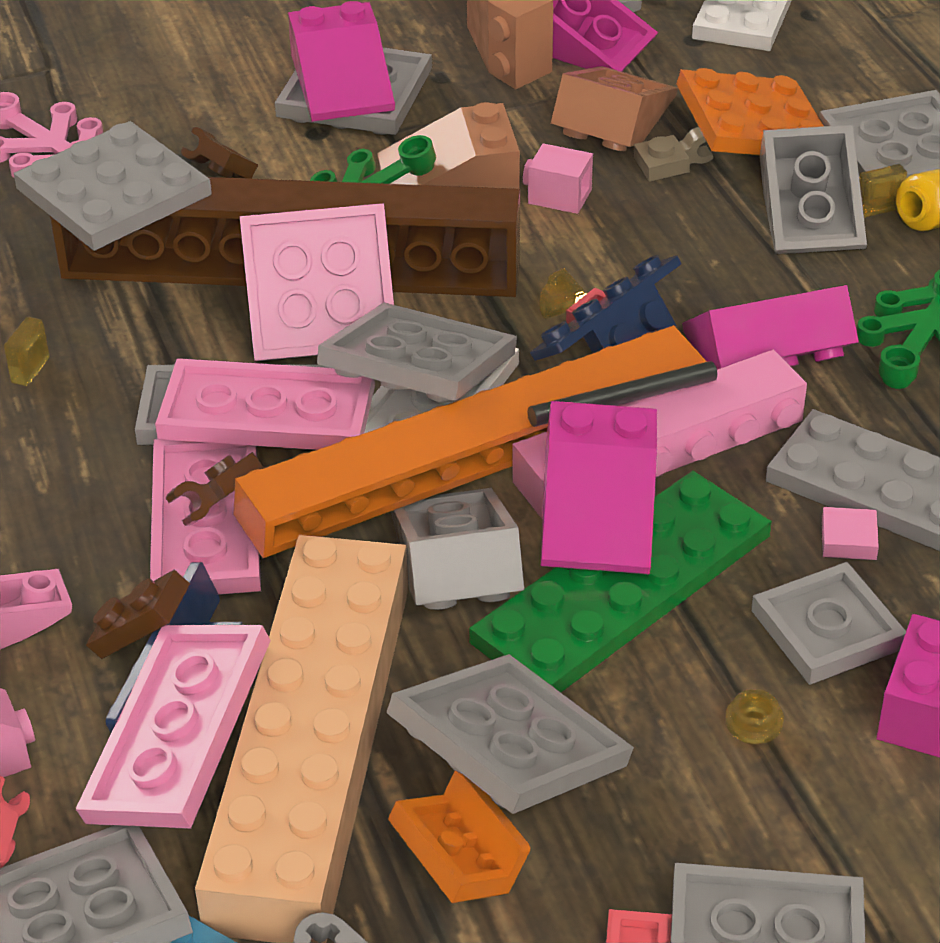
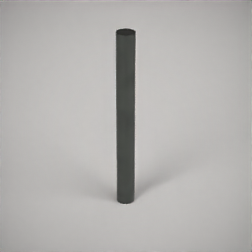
M712 361L554 401L617 406L715 381L718 373L715 364ZM551 401L528 407V419L533 427L548 423Z

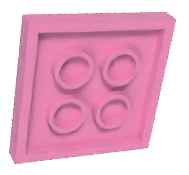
M384 203L240 216L254 361L317 356L318 345L382 303L394 305Z

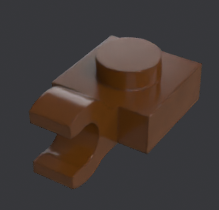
M193 127L191 132L199 137V145L193 151L183 147L181 153L184 157L200 164L211 160L208 168L226 178H232L234 173L245 178L252 179L258 164L221 144L215 139L213 134L201 128Z
M253 452L237 463L231 455H228L204 472L210 482L199 484L194 481H185L173 488L167 494L166 500L168 503H171L180 496L189 498L193 504V511L182 522L185 526L192 525L205 517L214 504L235 490V478L244 476L256 469H264V467Z

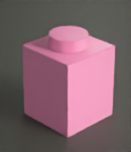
M542 144L535 157L527 160L523 171V184L528 185V204L578 214L592 190L593 153Z

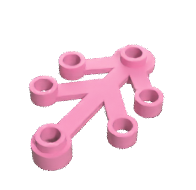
M0 92V129L14 128L28 137L5 138L0 136V163L9 159L11 176L14 178V172L32 165L36 160L52 156H33L30 153L53 152L57 154L70 148L77 142L86 141L102 134L101 120L90 117L84 118L77 123L75 105L70 102H59L50 108L52 123L49 131L21 113L19 97L16 94ZM77 123L79 140L69 143L67 141L69 127Z

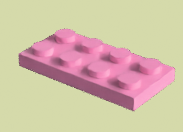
M176 359L155 423L157 439L318 450L338 443L345 438L365 433L375 380L363 376L357 378L338 375L335 369L324 367Z
M154 439L151 580L154 581L174 569L183 577L191 562H202L218 594L261 591L260 553L233 515L235 490L214 504L205 517L189 526H185L182 520L193 511L191 500L185 496H180L171 503H168L166 500L167 494L185 481H194L199 484L210 482L204 472L228 455H231L236 463L251 452L257 457V446Z
M165 625L161 627L76 807V811L85 824L169 828L192 827L271 641L263 625Z

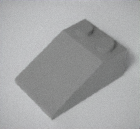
M853 125L763 130L760 165L763 195L775 254L866 249L867 240Z
M492 488L434 495L391 511L398 544L406 545L408 586L416 605L424 604L428 609H445L456 605L459 599L478 597L480 601L495 602L509 598L510 592L524 590L519 529Z

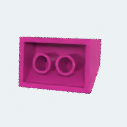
M847 285L709 310L682 323L683 331L688 341L707 362L712 361L717 370L773 349L791 367L799 365L797 356L814 353L815 362L842 357L844 356L843 347L859 342Z

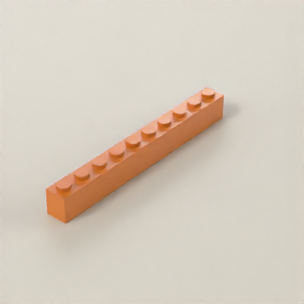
M674 325L653 333L649 332L639 338L613 347H606L599 352L573 361L563 362L559 366L533 375L523 376L516 381L499 387L480 391L473 396L447 405L434 407L430 411L401 421L391 422L373 431L345 438L338 443L310 453L299 454L292 459L267 468L253 470L244 476L235 478L233 515L262 558H266L295 547L299 535L323 537L512 467L513 444L547 432L548 423L536 427L531 425L527 413L530 406L707 361Z

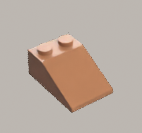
M467 0V28L491 75L516 90L552 72L553 0Z
M604 66L563 73L550 124L564 127L563 134L569 137L587 139L588 135L603 139L602 146L626 151L627 146L631 147L645 140L676 97L678 88Z
M484 102L471 107H461L377 153L379 168L382 170L400 159L398 147L405 139L416 135H424L432 140L437 157L434 162V168L429 173L420 176L412 175L409 172L390 184L520 189V151L503 103L493 104Z

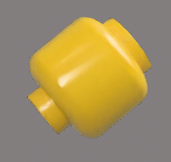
M940 169L910 175L902 181L897 190V212L902 221L911 229L927 231L940 228Z

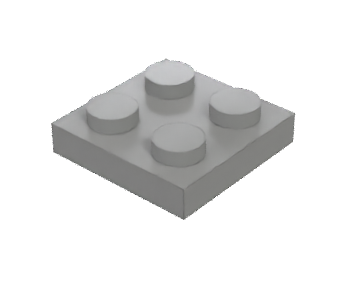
M848 562L753 595L751 611L809 685L900 651L906 634V630Z

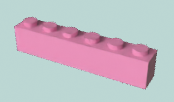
M773 349L718 369V376L715 381L619 406L657 409V477L671 470L703 460L711 455L740 444L748 443L751 440L803 421L807 383ZM547 432L513 444V483L542 519Z

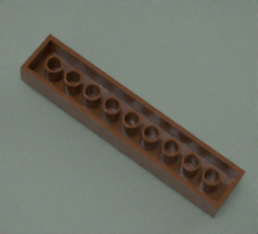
M208 177L210 179L212 195L95 251L50 216L61 279L247 286L240 216L384 203L393 292L516 297L520 266V189Z

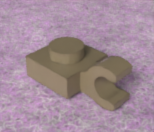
M699 127L689 131L685 138L679 142L674 135L655 137L650 141L634 144V159L649 182L690 172L691 163L702 164L709 162L713 159V154L707 145L699 147L702 143L707 142Z

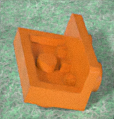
M454 771L443 795L398 800L395 802L388 818L451 903L509 894L530 852L529 843L491 797L465 775Z

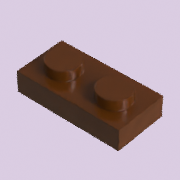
M174 569L154 581L150 578L143 580L129 595L120 600L117 597L109 599L94 616L93 622L97 626L86 646L103 659L169 624L190 583Z

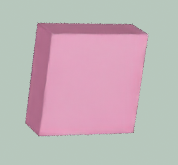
M823 507V557L877 560L879 544L876 510Z

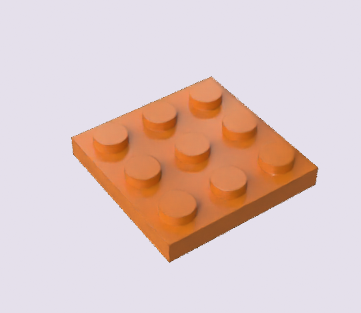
M699 68L696 71L680 70L676 85L711 151L760 155L763 130L824 127L797 81L790 77L782 75L775 76L774 78L756 77L748 72H737L735 75L724 74L707 68Z

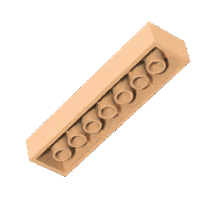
M306 535L298 536L269 638L271 641L260 665L195 887L200 922L228 938L271 943H293L296 928L304 918L315 913L333 914L408 595L406 545ZM313 938L311 939V943H319Z

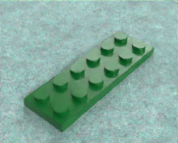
M692 470L654 498L650 574L555 567L469 628V643L491 660L510 654L561 693L770 537L772 521Z

